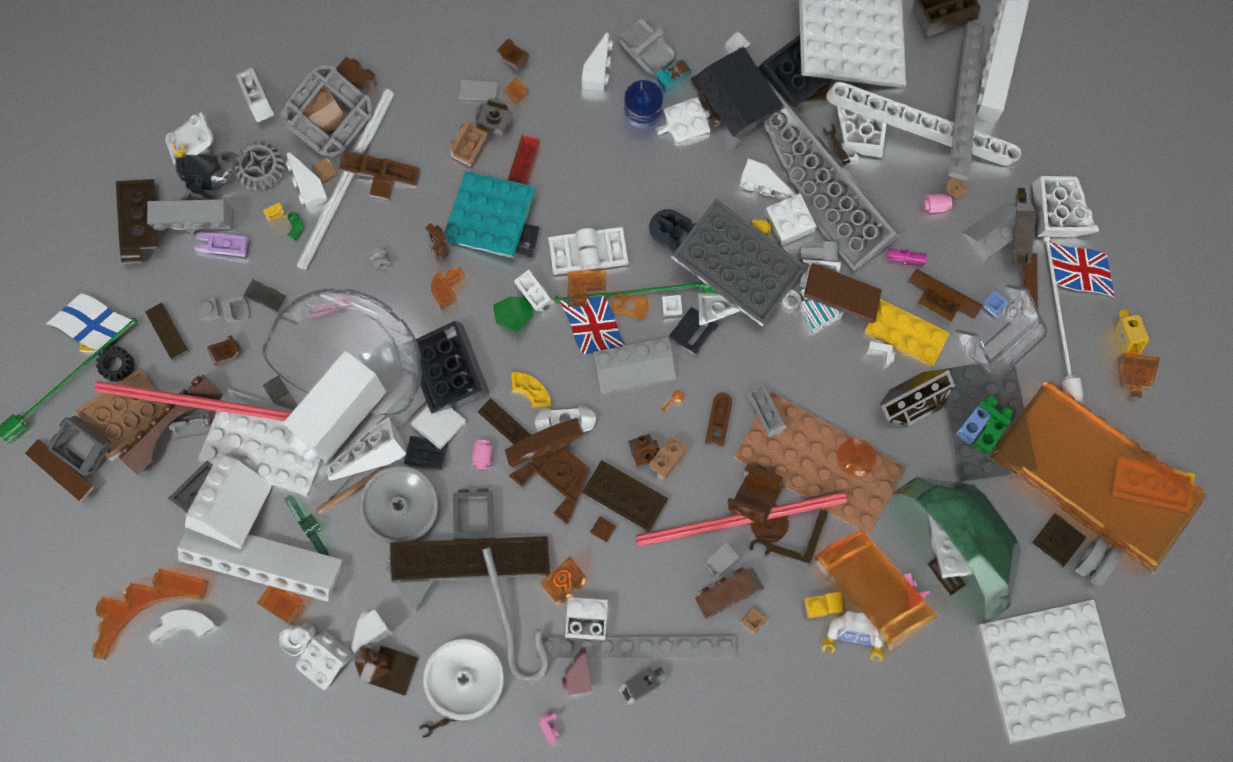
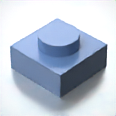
M994 290L982 304V307L997 317L1009 301Z

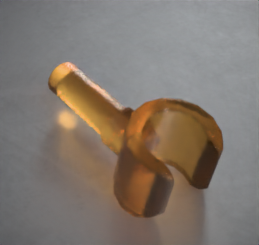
M676 390L661 410L665 412L674 401L681 403L685 394Z

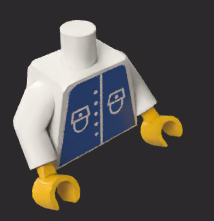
M847 611L843 616L831 621L827 633L828 638L822 641L823 651H825L827 646H830V653H833L835 651L834 639L875 646L871 651V660H873L874 655H879L880 661H882L883 649L881 647L883 646L884 630L875 622V616Z

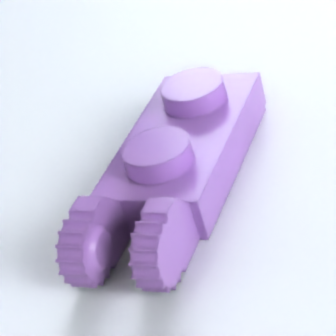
M196 233L195 238L208 241V245L194 244V250L246 257L249 240L246 236Z

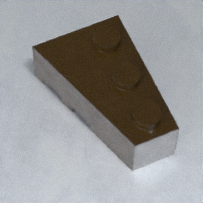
M914 0L913 10L927 37L968 23V21L977 20L981 8L978 0Z

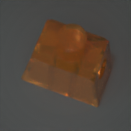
M1122 353L1118 357L1120 386L1131 389L1130 399H1142V390L1147 391L1153 387L1159 357Z

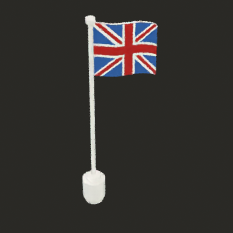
M1050 237L1043 238V243H1046L1068 376L1061 382L1063 395L1068 405L1082 403L1084 395L1081 379L1077 378L1076 375H1072L1057 285L1075 291L1100 293L1115 298L1107 254L1092 249L1067 247L1053 243Z

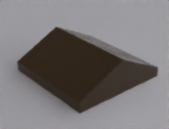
M381 645L379 652L386 655L390 671L371 683L368 682V684L405 696L418 657Z

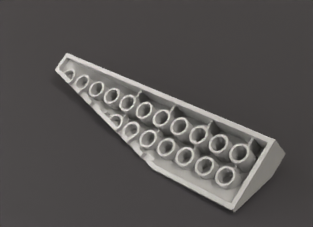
M766 78L784 107L766 119L764 127L767 133H769L776 152L789 174L790 181L794 185L797 195L801 194L815 225L828 241L838 242V253L856 271L887 248L902 233L808 123Z

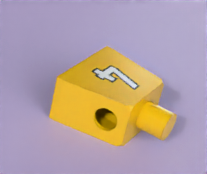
M1123 309L1119 311L1120 320L1115 327L1121 357L1141 355L1149 342L1141 316H1132L1130 309Z

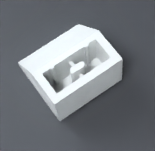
M568 597L565 638L605 640L608 600Z

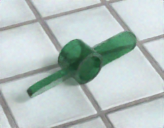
M288 495L285 498V502L305 535L310 539L319 554L329 556L327 549L317 535V532L322 529L312 513L306 516L295 498Z

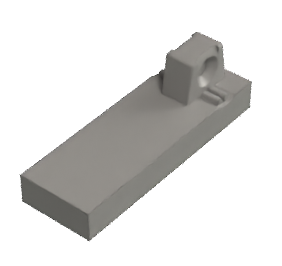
M762 382L746 391L768 436L772 437L775 434L779 436L784 433L783 430L787 427L765 384Z

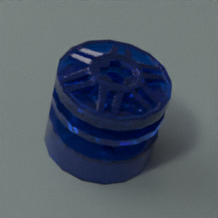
M639 80L632 83L627 88L624 96V114L630 124L638 128H648L659 121L662 116L663 106L661 89L649 80Z

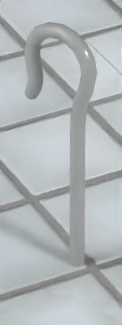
M490 547L482 549L506 635L507 666L511 674L517 679L524 682H534L542 678L547 672L549 665L548 654L542 642V631L537 629L534 633V643L541 658L540 668L533 674L522 673L515 665L514 634Z

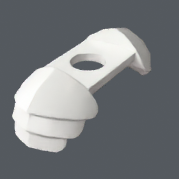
M585 406L564 410L546 408L538 413L534 424L539 432L561 423L559 420L560 416L568 414L571 419H579L582 431L585 432L594 428L597 418L595 413Z

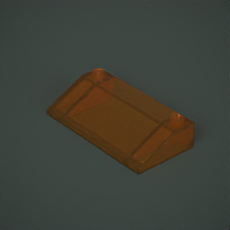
M862 530L829 545L815 556L816 566L827 579L832 577L878 630L879 639L891 653L938 618L934 610Z

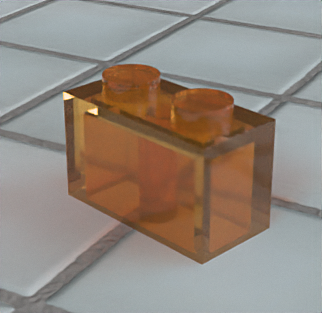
M269 585L257 603L289 625L295 624L306 608L302 604L303 599L295 594L291 597L286 593L287 590Z

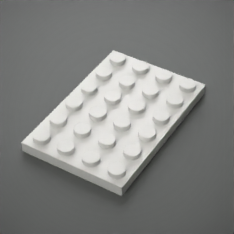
M227 388L221 401L294 411ZM221 411L216 412L198 458L201 462L209 461L211 464H214L219 453L224 454L246 465L267 480V483L306 497L309 496L322 461L321 458L316 456L309 463L285 442L291 432L283 425L284 421Z

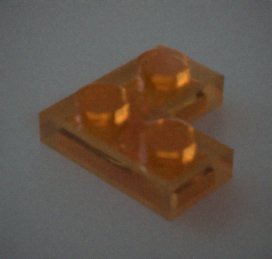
M606 270L568 272V307L587 306V291L606 290Z

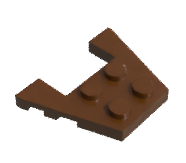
M563 447L554 454L549 451L519 470L512 472L509 478L523 488L535 473L565 497V500L553 514L567 525L590 468Z

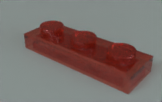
M521 135L508 181L527 185L540 144L538 138Z

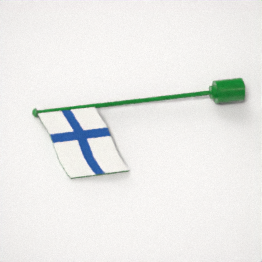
M81 293L46 324L62 330L80 344L94 349L96 352L23 416L12 414L1 423L0 437L7 443H10L27 428L25 426V423H27L25 418L92 361L99 352L103 351L102 349L108 347L134 323L137 324V319H129L115 313L95 298Z

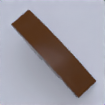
M348 151L342 152L339 170L411 186H416L419 167L386 158L380 159Z
M574 418L541 430L505 449L509 466L514 468L528 458L534 461L548 451L554 454L582 436L583 431L579 419Z
M37 439L25 454L77 500L82 502L95 487L75 469L49 451V447L41 440Z

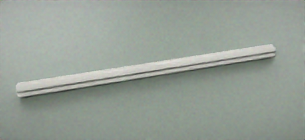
M384 90L353 153L365 154L394 96L391 90ZM343 171L297 262L299 268L307 269L354 173Z

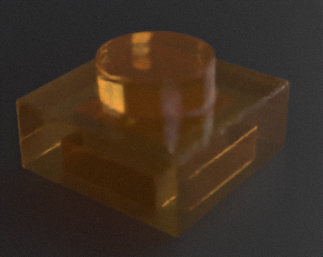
M515 78L503 89V93L517 104L529 93V89Z

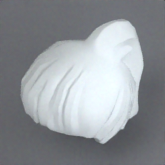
M306 622L303 625L291 624L285 627L279 634L282 650L293 656L303 654L311 640L315 637V625Z

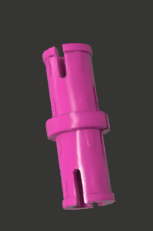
M889 247L887 252V260L901 261L903 264L914 263L924 266L927 259L926 253L912 252L910 249L899 250Z

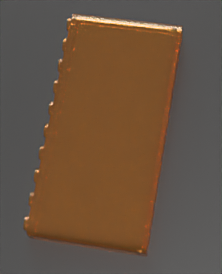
M1044 382L989 456L1093 533L1106 539L1111 546L1115 545L1125 556L1150 574L1155 573L1207 498L1202 488L1190 484L1185 476L1176 474L1172 471L1171 466L1155 459L1156 456L1153 453L1141 449L1136 441L1127 439L1123 436L1122 431L1109 426L1104 418L1092 414L1087 406L1078 404L1073 396L1068 393L1064 394L1053 382Z

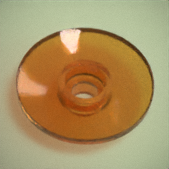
M853 438L845 441L840 446L837 452V462L844 473L860 477L868 474L873 469L876 462V454L870 443L863 439ZM859 453L861 458L855 459L854 454Z

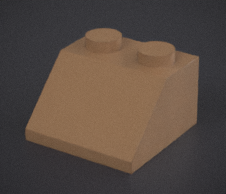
M325 87L318 91L302 113L328 136L335 131L345 118L335 99Z

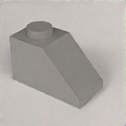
M726 542L707 560V569L713 576L717 574L720 577L737 563L739 556Z

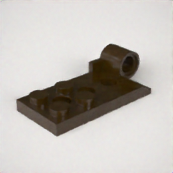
M154 179L116 181L121 264L141 263L140 249L159 248L158 230H154L147 224L148 201H156ZM135 195L142 197L138 202L132 201L131 198ZM135 212H140L143 214L142 217L138 219L133 218L132 215ZM136 229H142L144 231L143 234L139 236L134 235L133 232Z

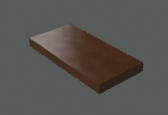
M812 263L804 297L874 323L877 317L882 289Z

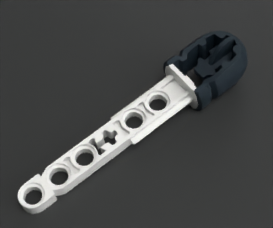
M663 209L651 218L649 232L657 244L671 252H675L681 242H677L674 239L680 240L684 234L681 228L690 233L696 223L692 224L691 219L675 210ZM790 289L780 302V305L789 310H794L800 305L801 296L796 291ZM794 296L797 299V304L790 305L787 302V297Z

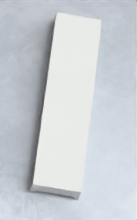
M187 528L177 547L179 561L324 601L329 600V595L338 574L340 575L341 559L250 534L247 535L241 549ZM184 552L191 554L193 557H186ZM202 557L210 559L212 563L203 561ZM221 562L227 563L231 568L223 567ZM239 568H245L250 573H244ZM258 573H264L269 578H262ZM277 578H282L286 580L288 583H281L278 581ZM296 583L305 585L306 589L299 588ZM315 589H322L325 594H320Z

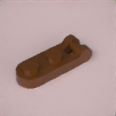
M718 393L713 399L705 444L710 445L714 443L724 447L732 407V398L727 393ZM713 430L720 431V437L713 436Z

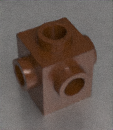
M650 434L641 435L636 439L628 441L636 466L650 463L657 455V451H660L657 440H652Z

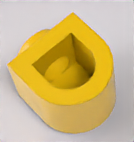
M751 218L750 224L767 236L771 232V223L767 222V218Z

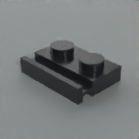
M410 436L404 464L443 470L448 442L442 449H439L427 438Z

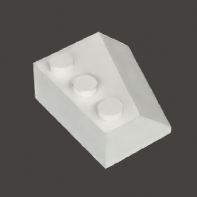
M837 106L845 146L865 156L883 157L887 124Z
M1040 176L1033 182L1037 237H1077L1099 232L1098 226L1095 225L1092 219L1091 209H1088L1084 200L1085 195L1077 177Z

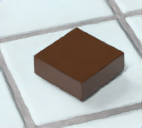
M373 178L370 197L389 200L392 181Z

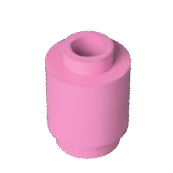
M946 193L926 195L925 199H923V208L928 213L946 212L952 208V198L950 194L946 195Z
M475 440L471 463L475 465V468L487 469V466L491 465L492 446H490V441Z

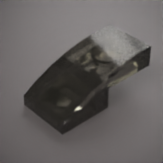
M252 279L243 294L246 298L276 313L287 297L255 279Z
M279 375L262 385L274 404L291 410H295L298 406Z

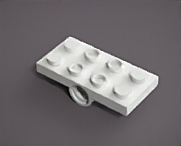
M623 227L596 231L593 228L578 230L574 234L548 237L554 275L628 265Z
M966 500L927 504L926 509L932 532L931 543L933 551L937 555L941 578L981 574L982 569Z

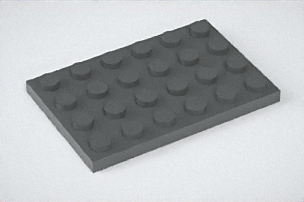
M717 198L671 256L673 260L761 326L766 323L807 267Z
M1014 359L946 368L949 370L955 384L944 407L959 483L1035 472L1037 468ZM991 395L998 401L994 409L1000 412L1006 406L1013 413L1010 418L1011 422L992 451L985 456L972 447L984 430L983 428L971 444L958 437L956 433L978 404Z

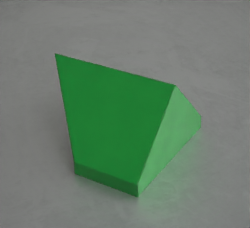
M509 296L493 304L496 324H500L515 332H518L534 317L532 306L526 297Z

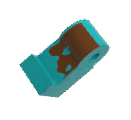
M680 59L665 70L661 69L656 72L655 80L662 90L667 92L692 73V70L684 59Z

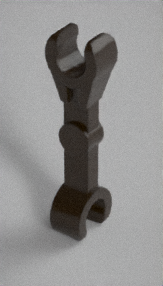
M831 124L832 131L827 132L824 127V134L826 137L832 138L843 165L849 164L850 160L847 153L841 148L839 140L835 137L837 132L835 126Z
M445 718L432 726L423 724L419 727V730L427 727L429 732L422 737L428 738L432 735L434 729L443 727L449 722L459 720Z

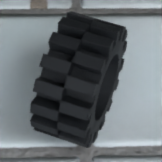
M115 345V347L108 346L109 349H102L104 352H99L100 358H96L98 363L96 368L105 379L111 382H118V380L122 381L124 377H128L129 372H133L131 368L134 367L133 358L124 348ZM114 357L120 358L122 361L121 367L115 371L108 368L110 359Z

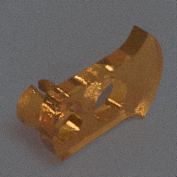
M616 292L611 300L612 311L633 315L638 321H641L648 312L649 301L646 294L642 297H635ZM617 298L621 301L620 305L618 306L614 305L613 301ZM627 300L635 302V308L631 311L626 310L624 306Z

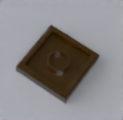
M1054 513L1032 541L1031 545L1058 566L1064 568L1087 537Z

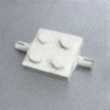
M697 97L664 108L663 113L666 118V124L656 127L658 135L669 132L676 145L709 134L710 128L707 118L710 114L708 110L705 111L701 107Z

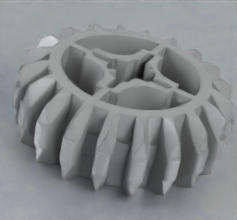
M262 140L259 145H257L256 141H253V146L246 143L247 149L240 148L242 154H236L238 160L236 167H234V172L237 173V179L241 180L242 185L246 184L247 188L251 189L253 187L256 191L259 189V186L264 191L266 185L272 188L271 183L273 181L278 183L277 177H282L283 175L280 171L285 169L282 165L285 162L281 158V152H277V147H272L269 142L265 145ZM257 154H266L262 157L257 156ZM251 158V162L248 165H246L248 160ZM256 160L258 161L259 164L262 165V166H261L262 171L260 170L259 167H257ZM272 166V169L267 174L268 168ZM250 175H252V176H254V175H261L262 177H257V178H256V177H251Z

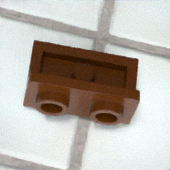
M430 223L425 229L429 240L434 244L431 250L434 259L438 262L440 259L447 257L450 252V246L443 229L438 225L434 226Z

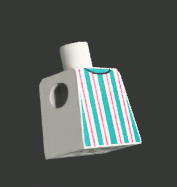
M805 288L800 291L805 300L800 303L799 310L810 335L842 317V311L805 298Z

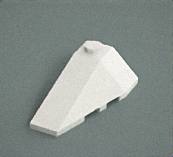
M390 417L368 430L370 434L362 441L358 439L353 449L349 452L344 451L326 467L327 476L330 481L391 464L406 455L404 442Z

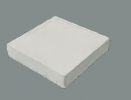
M427 406L411 423V426L437 448L442 449L466 424V420L452 408L431 414Z

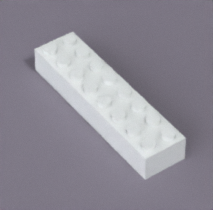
M1001 0L998 4L996 11L998 15L994 20L992 28L994 32L989 40L990 48L986 53V65L981 73L982 82L979 84L975 118L977 120L996 124L1004 110L1029 0Z

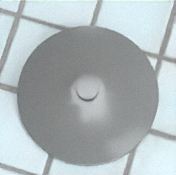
M396 466L378 472L366 483L360 496L359 511L364 526L380 541L388 544L390 542H412L423 537L433 526L438 513V498L433 485L426 476L415 469Z

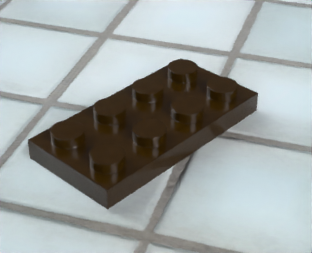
M603 460L600 461L582 491V495L646 532H650L668 501L667 497Z

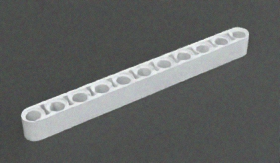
M843 82L835 83L827 92V100L833 105L952 147L954 122ZM974 130L972 155L1003 166H1010L1021 157V150L1017 145Z

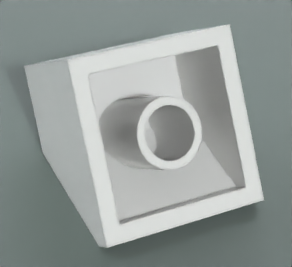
M371 609L366 610L357 621L352 650L355 653L358 652L359 647L362 645L370 648L392 633L381 614L375 609L372 611Z

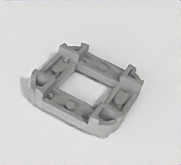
M320 65L311 69L282 105L280 117L286 127L316 152L323 156L332 157L342 154L364 124L370 120L372 106L368 95L363 94L336 71L335 67ZM322 86L351 109L330 137L302 114L303 110Z

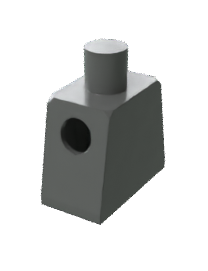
M661 667L654 671L648 668L625 682L619 690L627 704L631 705L660 686L659 681L667 676Z

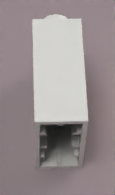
M345 350L284 421L283 425L291 432L285 442L309 463L316 456L327 463L386 393L377 375Z

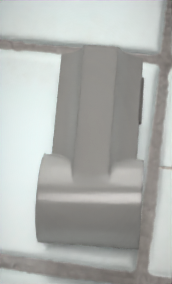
M838 242L801 243L800 259L837 261Z

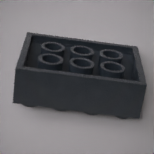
M800 35L758 66L762 74L794 107H797L833 80L802 75Z
M744 46L712 63L694 76V79L734 138L741 139L784 107Z
M453 321L405 344L431 414L489 394L488 387L462 323Z

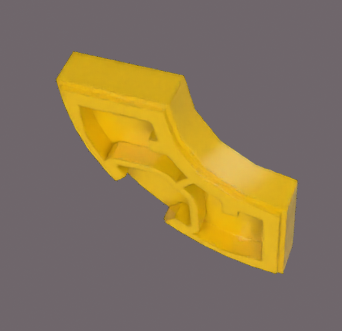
M511 372L512 392H520L527 396L531 401L533 409L552 407L546 388L537 379L523 372Z

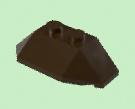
M941 369L922 372L895 386L887 392L880 403L886 421L910 426L942 409L955 384L949 370Z

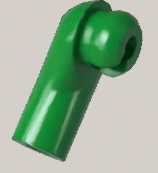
M290 212L287 215V219L290 221L292 228L287 236L295 241L303 229V222L298 213Z

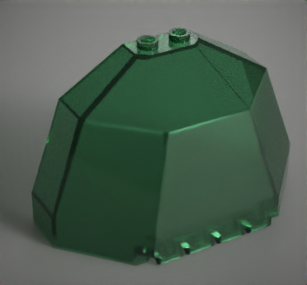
M915 477L892 494L893 498L899 495L917 502L944 530L967 562L985 596L986 618L982 622L984 624L1009 608L1021 547L1013 532L986 495L973 484L924 477Z

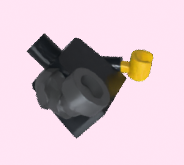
M182 143L181 150H176V144H173V150L177 155V158H175L176 173L180 180L185 182L186 188L190 189L194 194H200L202 190H212L214 187L226 183L229 175L232 173L231 170L237 165L236 154L232 151L221 152L218 157L185 155L184 158V144Z

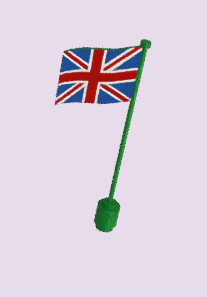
M700 280V283L562 298L555 296V303L559 304L560 302L569 319L580 351L583 355H587L597 351L626 346L620 335L614 313L605 298L607 296L700 287L701 290H704L705 294L716 293V291Z

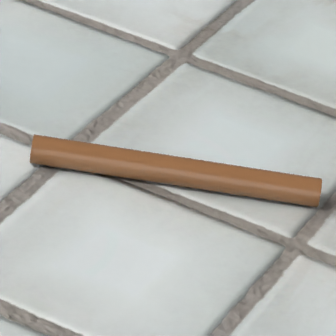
M380 467L317 507L318 514L321 515L365 487L366 483L375 474L384 469Z

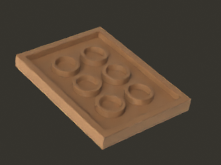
M143 368L117 383L157 390ZM101 393L75 411L80 419L112 442L105 453L106 458L109 459L119 453L123 446L126 444L130 445L135 440L134 436L139 431L147 429L149 427L148 423L155 416L159 417L167 404Z

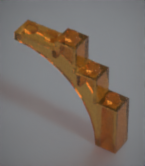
M158 569V573H155L153 577V588L130 583L124 593L125 602L102 597L101 601L99 600L96 605V616L104 619L98 626L99 636L93 644L92 657L106 660L111 645L120 631L142 611L158 603L174 599L204 600L209 581Z

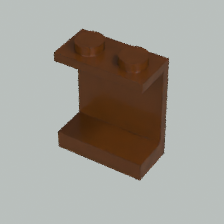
M747 464L744 469L745 479L734 499L728 498L727 500L728 509L736 516L741 515L753 522L765 524L784 488L783 477Z

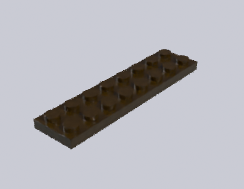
M548 537L390 542L391 583L490 579L482 549L488 547L491 550L498 578L550 576Z

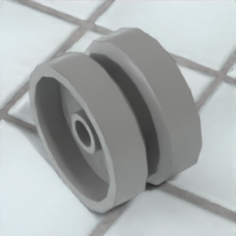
M1100 535L1085 549L1074 569L1081 576H1086L1090 573V582L1098 587L1111 575L1123 555V551L1115 545L1107 549L1108 541Z

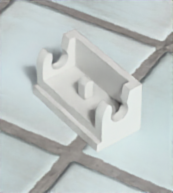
M529 269L514 280L536 311H543L546 305H552L555 302L535 274Z

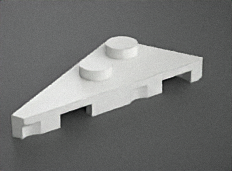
M698 293L699 325H704L741 311L718 293Z

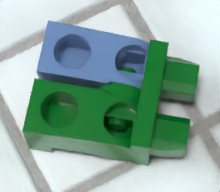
M991 395L978 404L956 433L958 437L971 444L983 428L984 430L972 447L985 456L992 451L1011 422L1010 418L1013 413L1006 406L1000 412L994 409L998 401Z

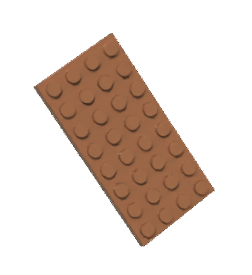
M771 392L770 395L787 428L783 430L784 433L776 436L775 434L769 437L757 415L733 458L744 465L749 464L782 476L784 487L806 500L845 492L847 497L846 503L822 509L869 535L907 467Z

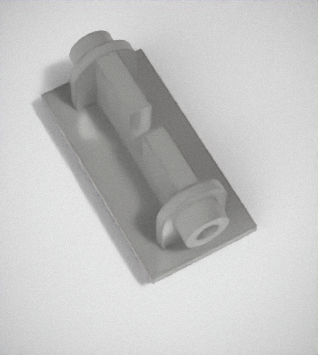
M209 413L179 417L169 423V429L172 430L173 438L209 432L211 427Z

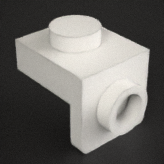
M881 340L870 341L867 353L884 356L885 368H888L890 363L894 362L895 352H892L893 345L885 344Z

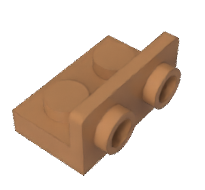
M671 436L649 463V467L657 472V477L664 482L687 453L688 447L674 436Z

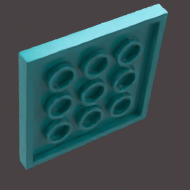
M465 171L444 235L447 237L448 243L514 258L536 188Z

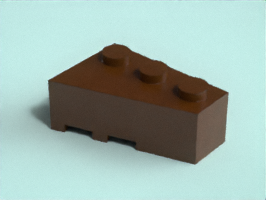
M741 567L732 572L733 576L729 579L723 577L715 582L716 586L710 589L708 586L698 592L699 596L695 597V600L706 619L748 598L753 593L765 589L754 568L743 570Z

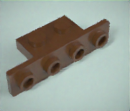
M919 269L914 270L908 281L924 291L918 302L919 304L950 321L953 320L958 310L975 318L982 308V304Z

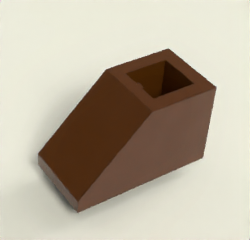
M346 56L336 68V71L357 89L375 87L377 85L376 75L369 69H363L361 64L354 58L351 60Z
M363 645L359 647L354 663L360 679L371 683L390 671L385 654Z

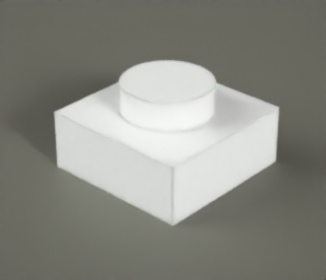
M736 32L725 43L724 47L732 53L742 46L747 50L751 43L739 32Z
M681 295L662 296L663 317L683 314Z

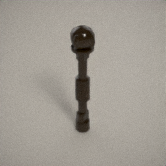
M694 76L691 77L690 80L697 88L703 105H706L710 115L708 118L712 126H719L722 122L721 118L712 109L710 101L694 79Z

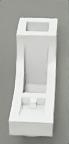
M176 610L161 616L160 620L163 625L160 624L151 630V634L147 637L152 643L158 644L174 631L189 628L199 638L203 639L219 626L211 618L199 612Z

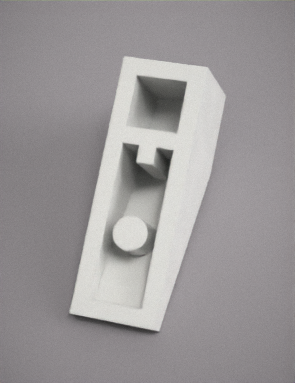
M250 68L236 74L256 121L259 122L273 116L274 113L254 69Z

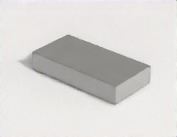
M461 79L459 99L496 100L498 82Z

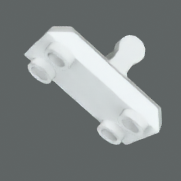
M198 112L192 115L189 120L166 135L165 141L174 164H176L175 158H177L173 150L174 143L176 144V150H181L182 143L184 144V158L185 155L210 156L211 153L207 147L213 142V135L211 129L208 128L207 118L204 113Z

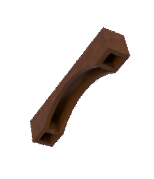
M204 374L196 376L191 381L192 385L187 390L183 389L179 393L215 400L222 394ZM168 403L163 408V413L159 417L155 416L148 423L149 427L147 429L139 431L134 436L135 440L130 445L126 444L119 451L121 454L118 455L120 460L138 475L152 462L156 441L165 427L179 415L196 409V407Z

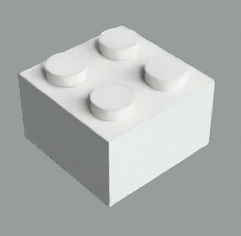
M801 194L771 205L765 210L764 215L767 218V222L771 223V230L780 247L815 232V222Z

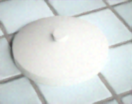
M468 639L454 640L438 648L429 658L423 675L424 690L430 704L442 715L455 720H471L487 713L498 701L504 683L503 669L495 653L486 645Z

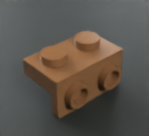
M467 120L465 125L462 124L458 130L459 135L456 140H452L449 150L452 158L471 167L489 135L487 132L473 126L471 121Z

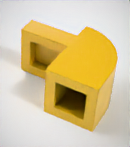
M842 592L828 593L804 599L808 619L846 613Z

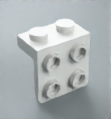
M324 630L311 640L307 649L296 663V668L322 690H326L341 667L347 664L354 654L346 646L338 642L333 635Z

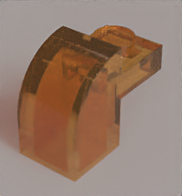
M460 267L449 270L446 276H443L439 271L431 281V292L441 310L457 301L451 287L466 279Z

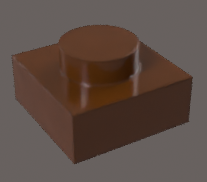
M599 516L590 534L607 543L616 529V525Z

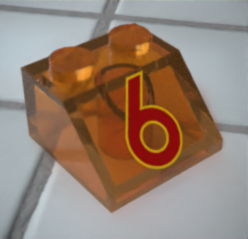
M569 557L541 581L540 585L556 605L560 602L564 604L568 597H571L569 594L574 589L578 591L586 584L584 582L586 576L573 559Z

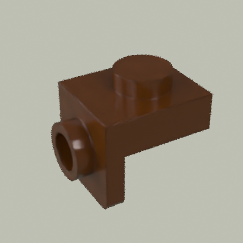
M510 38L497 49L502 60L517 70L530 58L528 52L515 46Z
M232 335L228 336L225 341L207 347L214 366L236 359L240 350L238 342L234 340Z

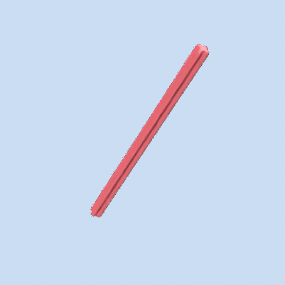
M96 381L94 390L101 393L285 421L292 413L291 411Z
M845 492L774 506L767 519L844 504L847 502ZM730 515L636 535V541L638 546L753 523V521L741 515Z

